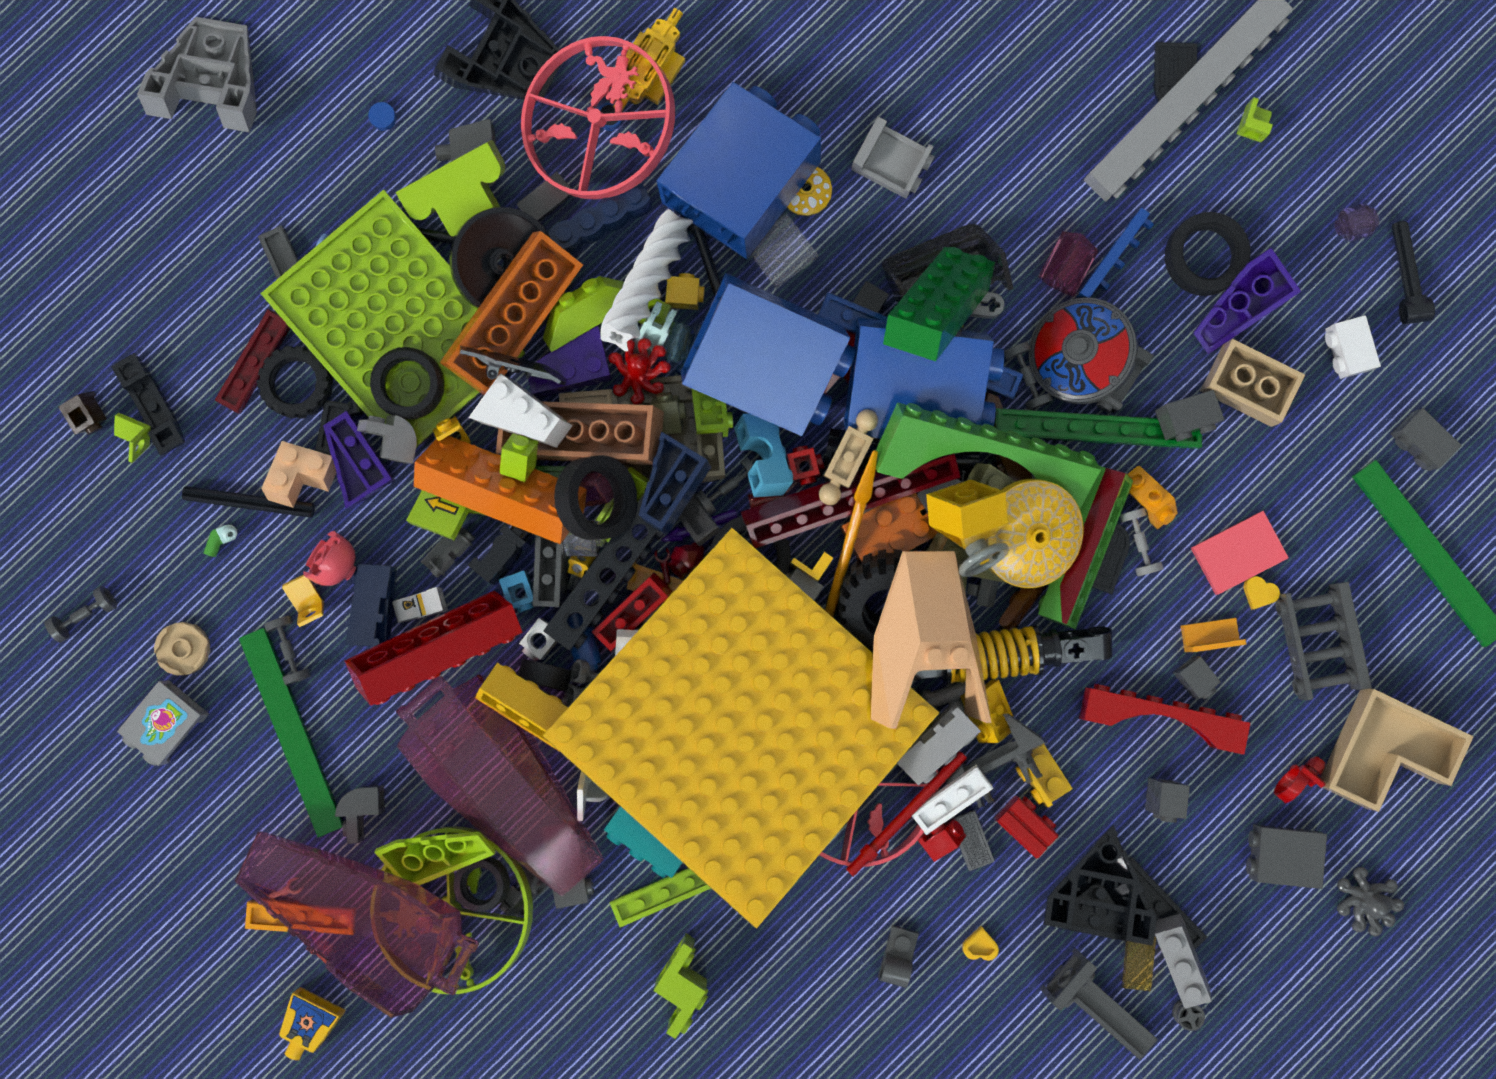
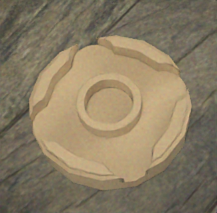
M188 622L174 623L165 627L157 636L154 653L158 659L159 666L167 673L177 676L189 675L200 670L207 662L210 654V642L206 633L197 625Z

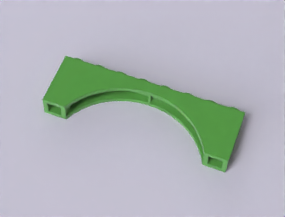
M897 402L876 449L878 452L877 472L901 479L919 466L933 459L953 453L988 452L1001 455L1025 467L1036 479L1052 482L1065 489L1074 498L1079 509H1081L1101 471L1095 457L1089 452L1080 451L1079 453L1061 444L1056 446L1050 445L1036 437L1032 439L1022 437L1014 431L1003 432L989 424H983V426L974 424L964 417L956 419L947 416L939 410L927 411L913 403L906 405Z

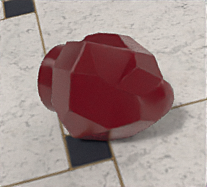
M694 542L691 545L676 546L670 556L672 560L668 563L669 569L676 576L684 579L703 560V545L699 547Z

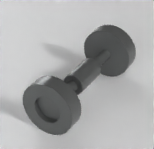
M1024 342L1004 351V356L1006 360L1017 357L1022 368L1019 371L1023 374L1022 378L1025 385L1030 387L1034 399L1026 402L1025 405L1027 410H1033L1053 401L1049 393L1039 396L1034 385L1036 380L1030 366H1026L1022 354L1031 350L1029 343Z
M747 457L740 461L746 471L735 479L732 477L718 487L719 490L709 498H707L702 490L695 494L710 516L717 512L711 502L723 494L725 496L739 486L738 483L748 476L747 473L753 464Z
M99 586L93 590L95 603L78 609L65 622H62L55 616L50 617L44 622L46 630L55 641L59 643L64 642L69 638V632L66 628L72 623L77 624L85 619L98 606L106 612H111L117 608V602L111 592L104 586Z
M291 616L277 618L264 624L266 632L278 630L282 641L279 644L285 661H289L292 674L282 677L285 685L311 677L309 669L297 670L294 662L296 656L290 640L286 639L283 628L293 624Z

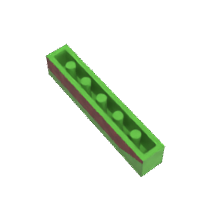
M1099 466L1101 471L1080 509L1084 529L1083 541L1078 556L1071 567L1060 578L1048 584L1049 587L1046 595L1040 599L1038 606V615L1046 620L1076 630L1133 484V480L1126 473Z

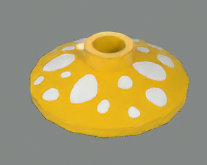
M817 167L805 183L811 186V190L804 191L801 188L787 206L790 211L797 215L811 216L818 214L826 208L831 199L832 185L830 178L822 169Z

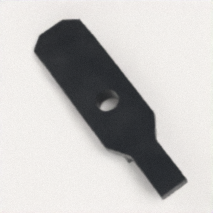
M460 345V354L476 357L487 364L486 373L489 379H495L501 366H505L504 368L510 372L520 373L521 370L525 371L526 378L528 379L530 376L553 380L560 385L567 383L565 377L545 364Z

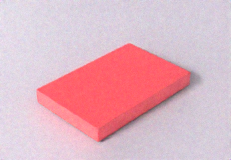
M1260 511L1191 547L1215 595L1289 558L1264 511Z

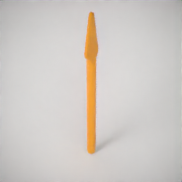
M876 450L870 456L854 495L856 502L826 603L825 611L833 618L839 601L840 586L843 585V577L849 566L865 506L872 496L878 457Z

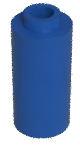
M577 613L570 616L569 625L571 628L576 629L583 624L581 614ZM590 626L585 632L588 638L579 650L574 647L571 653L574 663L578 659L586 660L590 665V670L594 671L599 669L598 664L602 663V659L594 634L592 633V627Z

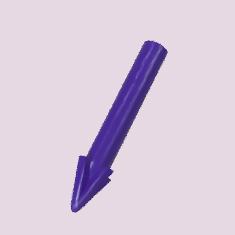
M735 509L711 518L718 526L738 518ZM677 526L668 535L664 536L661 541H683V538L691 535L685 526L682 528Z

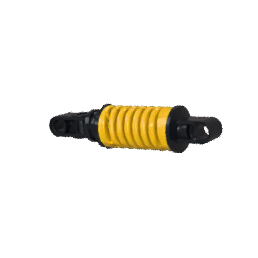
M1032 625L1022 629L1012 628L1010 631L1002 629L1000 632L992 630L989 633L983 631L979 635L976 633L984 680L988 678V672L991 679L998 677V671L1001 678H1007L1009 673L1012 677H1017L1019 673L1021 676H1026L1029 672L1037 676L1043 675L1044 666L1046 665L1060 667L1061 663L1107 660L1113 657L1112 629L1104 626L1062 632L1051 629L1048 630V633H1040L1037 625ZM966 669L923 670L915 674L913 681L942 677L945 686H950L954 682L964 683L966 681Z

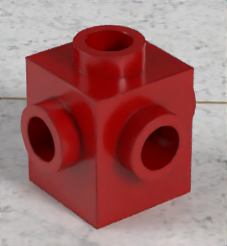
M807 445L792 449L793 453L787 454L789 460L787 464L788 468L792 471L794 482H800L801 486L817 482L816 477H820V470L824 469L821 453L815 454L814 448L808 449ZM803 462L810 464V469L806 472L800 470V465Z

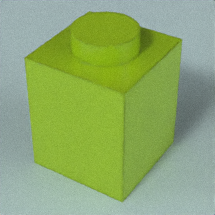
M512 433L502 447L499 474L525 482L536 467L538 441Z

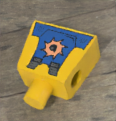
M301 987L298 988L290 997L279 1033L281 1038L290 1042L284 1054L292 1060H300L304 1050L314 1053L322 1045L346 1010Z

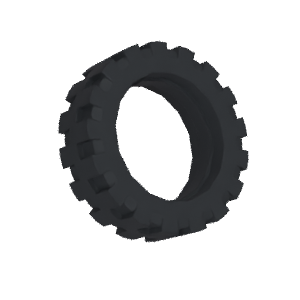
M286 346L281 351L278 349L272 352L273 355L263 361L265 364L258 372L260 380H257V387L260 388L261 392L259 394L262 400L266 402L270 409L288 418L303 419L307 418L308 415L318 413V409L324 407V402L332 394L330 388L333 385V378L330 377L329 371L310 350L303 347ZM290 362H305L315 372V390L302 403L289 404L282 401L275 390L276 375L283 366Z

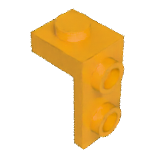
M1137 466L1127 475L1133 480V484L1129 494L1147 510L1150 524L1159 529L1161 526L1172 522L1178 514L1175 498L1141 466Z

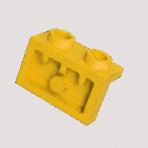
M990 680L985 684L992 723H985L968 716L981 731L976 736L979 743H999L1011 733L1009 725L1003 716L1005 713L1013 716L999 680ZM964 693V694H962L960 697H961L962 703H963L964 708H965V693Z
M1043 745L1032 751L1033 753L1031 754L1043 776L1036 778L1030 770L1033 782L1030 783L1033 788L1030 793L1038 805L1043 803L1044 806L1049 808L1053 805V801L1073 788L1046 746ZM1019 766L1016 767L1015 769L1018 775L1025 782L1026 779L1023 776Z

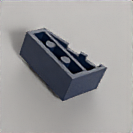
M661 431L660 443L653 460V469L650 480L647 482L639 516L649 525L668 535L708 474L711 465L706 458Z

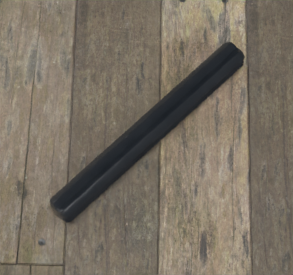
M185 486L182 491V499L192 502L310 518L315 513V505L308 502L296 501L294 508L269 501L264 496Z

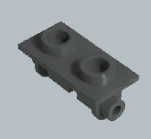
M461 527L455 540L443 537L420 562L429 568L430 572L437 578L441 575L444 576L445 572L455 562V559L460 557L469 546L472 547L475 537L464 527Z
M534 863L530 867L527 866L524 870L533 900L546 889L547 882L550 879V875L540 873L541 869ZM511 886L506 898L499 906L506 913L505 916H524L522 891H519L515 886Z

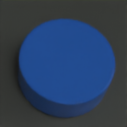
M378 102L370 108L368 113L371 124L378 130H389L396 123V113L388 103Z

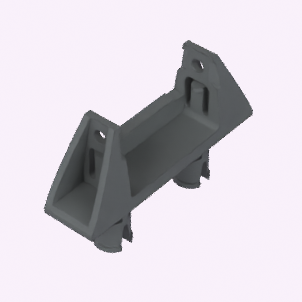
M1005 713L1003 716L1009 725L1011 735H1013L1015 741H1011L981 756L967 766L963 762L946 780V785L976 764L983 774L987 775L1012 761L1017 762L1026 779V783H1031L1033 779L1030 770L1036 778L1043 776L1031 756L1032 751L1047 744L1048 741L1010 714ZM990 792L983 796L988 803L994 801ZM982 797L976 800L978 808L985 806Z

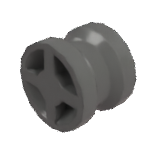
M1181 999L1174 1004L1172 1016L1180 1026L1188 1031H1196L1202 1027L1205 1021V1013L1200 1006L1197 1005L1184 1009Z

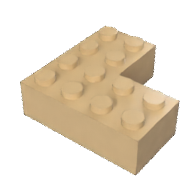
M1375 689L1360 690L1320 777L1326 783L1322 788L1366 809L1379 812L1399 766L1436 783L1452 786L1474 736Z

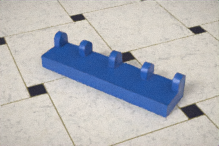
M1141 207L1133 216L1078 292L1075 299L1090 298L1098 286L1103 290L1108 289L1110 285L1103 280L1113 265L1118 269H1122L1125 263L1119 259L1121 253L1128 244L1133 248H1137L1140 244L1134 238V235L1141 226L1150 230L1154 225L1147 219L1150 215L1149 212Z

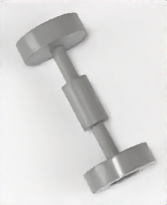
M1145 508L1121 514L1119 517L1121 523L1132 520L1136 533L1133 536L1138 552H1142L1145 566L1135 569L1137 577L1164 569L1162 561L1151 564L1147 550H1149L1145 534L1141 532L1137 518L1147 516Z

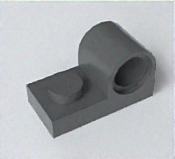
M895 925L891 926L878 973L879 981L907 988L912 973V958L919 935L918 932Z

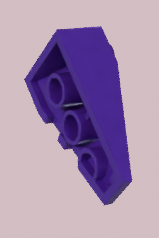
M1270 247L1245 265L1193 333L1205 351L1210 354L1293 298L1301 290Z

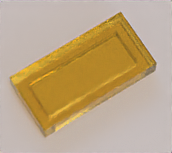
M1155 935L1153 946L1126 941L1122 979L1123 988L1151 991L1156 945Z

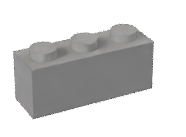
M1181 913L1156 920L1155 936L1184 1009L1212 1002L1210 986Z

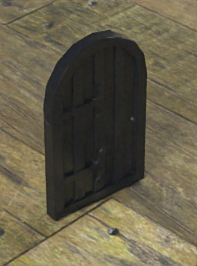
M1155 42L1153 87L1158 102L1197 63V44Z
M1118 523L1092 588L1111 595L1128 555L1130 545L1127 531Z

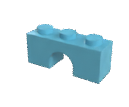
M750 413L742 414L734 427L740 450L754 451L763 459L756 460L747 473L753 496H783L793 483V474L788 468L786 450L782 446L779 437V426Z

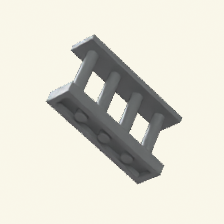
M1349 582L1329 584L1327 594L1292 600L1291 593L1280 594L1275 602L1277 614L1282 618L1295 679L1292 681V687L1299 700H1313L1312 690L1346 683L1354 690L1372 688ZM1327 604L1333 606L1335 613L1333 620L1298 627L1295 615L1296 610ZM1335 630L1339 633L1341 641L1339 646L1303 653L1300 637ZM1337 657L1345 659V673L1309 679L1306 663Z

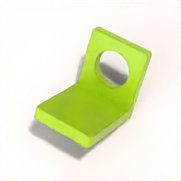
M117 413L115 415L114 435L129 441L128 462L133 463L150 446L148 432L151 431V426Z

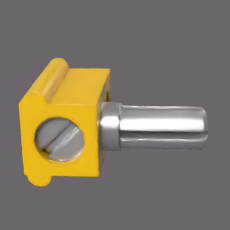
M580 547L576 548L568 560L570 565L567 572L571 574L567 586L568 590L571 589L573 591L579 579L585 575L596 558L594 553Z

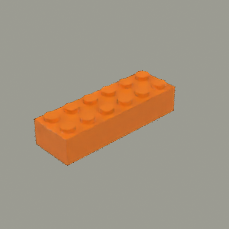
M542 231L533 232L439 363L485 395L496 378L489 379L487 377V364L476 357L460 354V345L481 351L497 352L518 357L583 264ZM501 366L498 376L500 373L503 375L507 373L508 370L504 368L505 366Z
M447 436L440 441L436 439L415 461L414 487L558 544H561L569 533L559 519L555 507L554 494L558 480L555 476L534 469L527 480L523 482L499 474L501 455L452 436ZM579 486L578 501L580 509L584 514L587 489Z

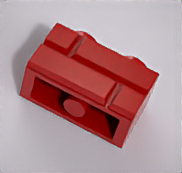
M1015 795L994 817V820L1037 859L1058 838L1059 835L1054 831L1056 825L1046 815L1040 818L1034 812L1037 807L1027 797L1024 796L1020 799Z

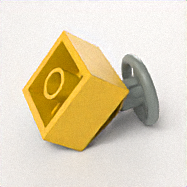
M970 479L926 494L929 526L965 549L969 556L959 567V574L962 577H971L982 573L996 565L1007 555L1009 547L1006 543H996L988 546L985 541L1008 524L1005 491Z

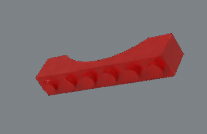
M1094 684L1093 689L1085 687L1079 719L1112 726L1124 719L1139 715H1163L1189 726L1211 748L1245 754L1251 723L1242 721V715L1226 712L1225 717L1215 715L1216 710L1199 707V711L1189 710L1190 704L1173 701L1171 706L1162 704L1163 698L1147 695L1146 700L1136 698V692L1121 689L1120 694L1111 693L1110 687Z

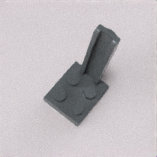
M1074 948L1071 958L1064 966L1060 965L1054 971L1056 975L1046 987L1042 985L1040 990L1060 1011L1064 1007L1068 1008L1075 1002L1141 1060L1158 1039L1092 981L1097 967Z

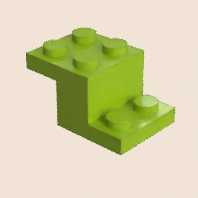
M685 933L657 977L653 990L677 1006L669 1019L666 1032L674 1039L677 1038L680 1032L682 1034L686 1033L693 1021L691 1018L694 1014V1009L700 1010L707 1000V993L709 991L706 989L707 979L688 967L695 956L694 952L696 949L693 947L695 939Z

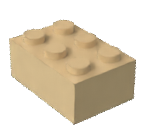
M1231 339L1222 345L1200 392L1205 393L1214 390L1218 401L1272 427L1283 422L1305 374Z

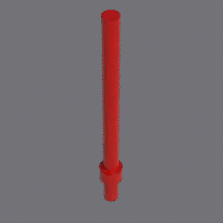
M961 751L936 774L869 845L866 843L859 851L861 854L846 868L850 875L854 877L868 861L871 863L878 856L877 852L967 759Z

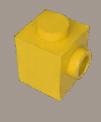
M680 273L679 277L671 276L670 279H667L665 303L670 304L672 308L698 310L699 302L704 303L705 287L700 286L699 278H695L693 274Z

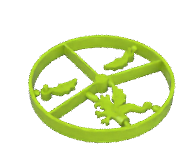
M458 826L441 827L421 833L413 838L426 837L436 833L448 835L478 832V830ZM481 831L479 832L503 856L516 875L524 901V918L489 912H473L462 908L461 904L455 900L454 871L446 874L447 896L440 898L435 897L433 894L428 896L420 895L419 899H415L413 903L412 898L401 889L400 886H403V884L385 864L377 877L371 903V918L376 941L393 969L404 979L424 990L438 994H462L478 990L503 975L516 962L527 943L533 920V899L526 874L509 849L494 837ZM481 868L474 869L467 878V885L470 886L473 894H476L478 890L479 879L482 875ZM387 878L395 880L394 893L401 901L400 910L390 909L388 912L381 911L382 894ZM443 902L446 904L442 908V914L445 917L443 927L437 924H430V922L435 921V918L431 917L433 912L417 914L419 911L425 912L431 906ZM462 914L523 924L522 934L513 955L493 977L477 984L471 979L474 970L469 962V958L472 955V933L469 932L463 939L459 940V945L455 949L457 953L456 959L463 967L459 972V976L462 980H467V986L452 987L433 983L453 917ZM382 917H387L388 921L400 924V928L395 931V935L399 934L400 938L403 937L404 928L408 931V938L411 936L413 938L416 937V933L413 932L414 926H417V929L422 927L423 931L421 934L428 931L427 927L432 932L440 934L427 980L412 972L395 954L387 939Z

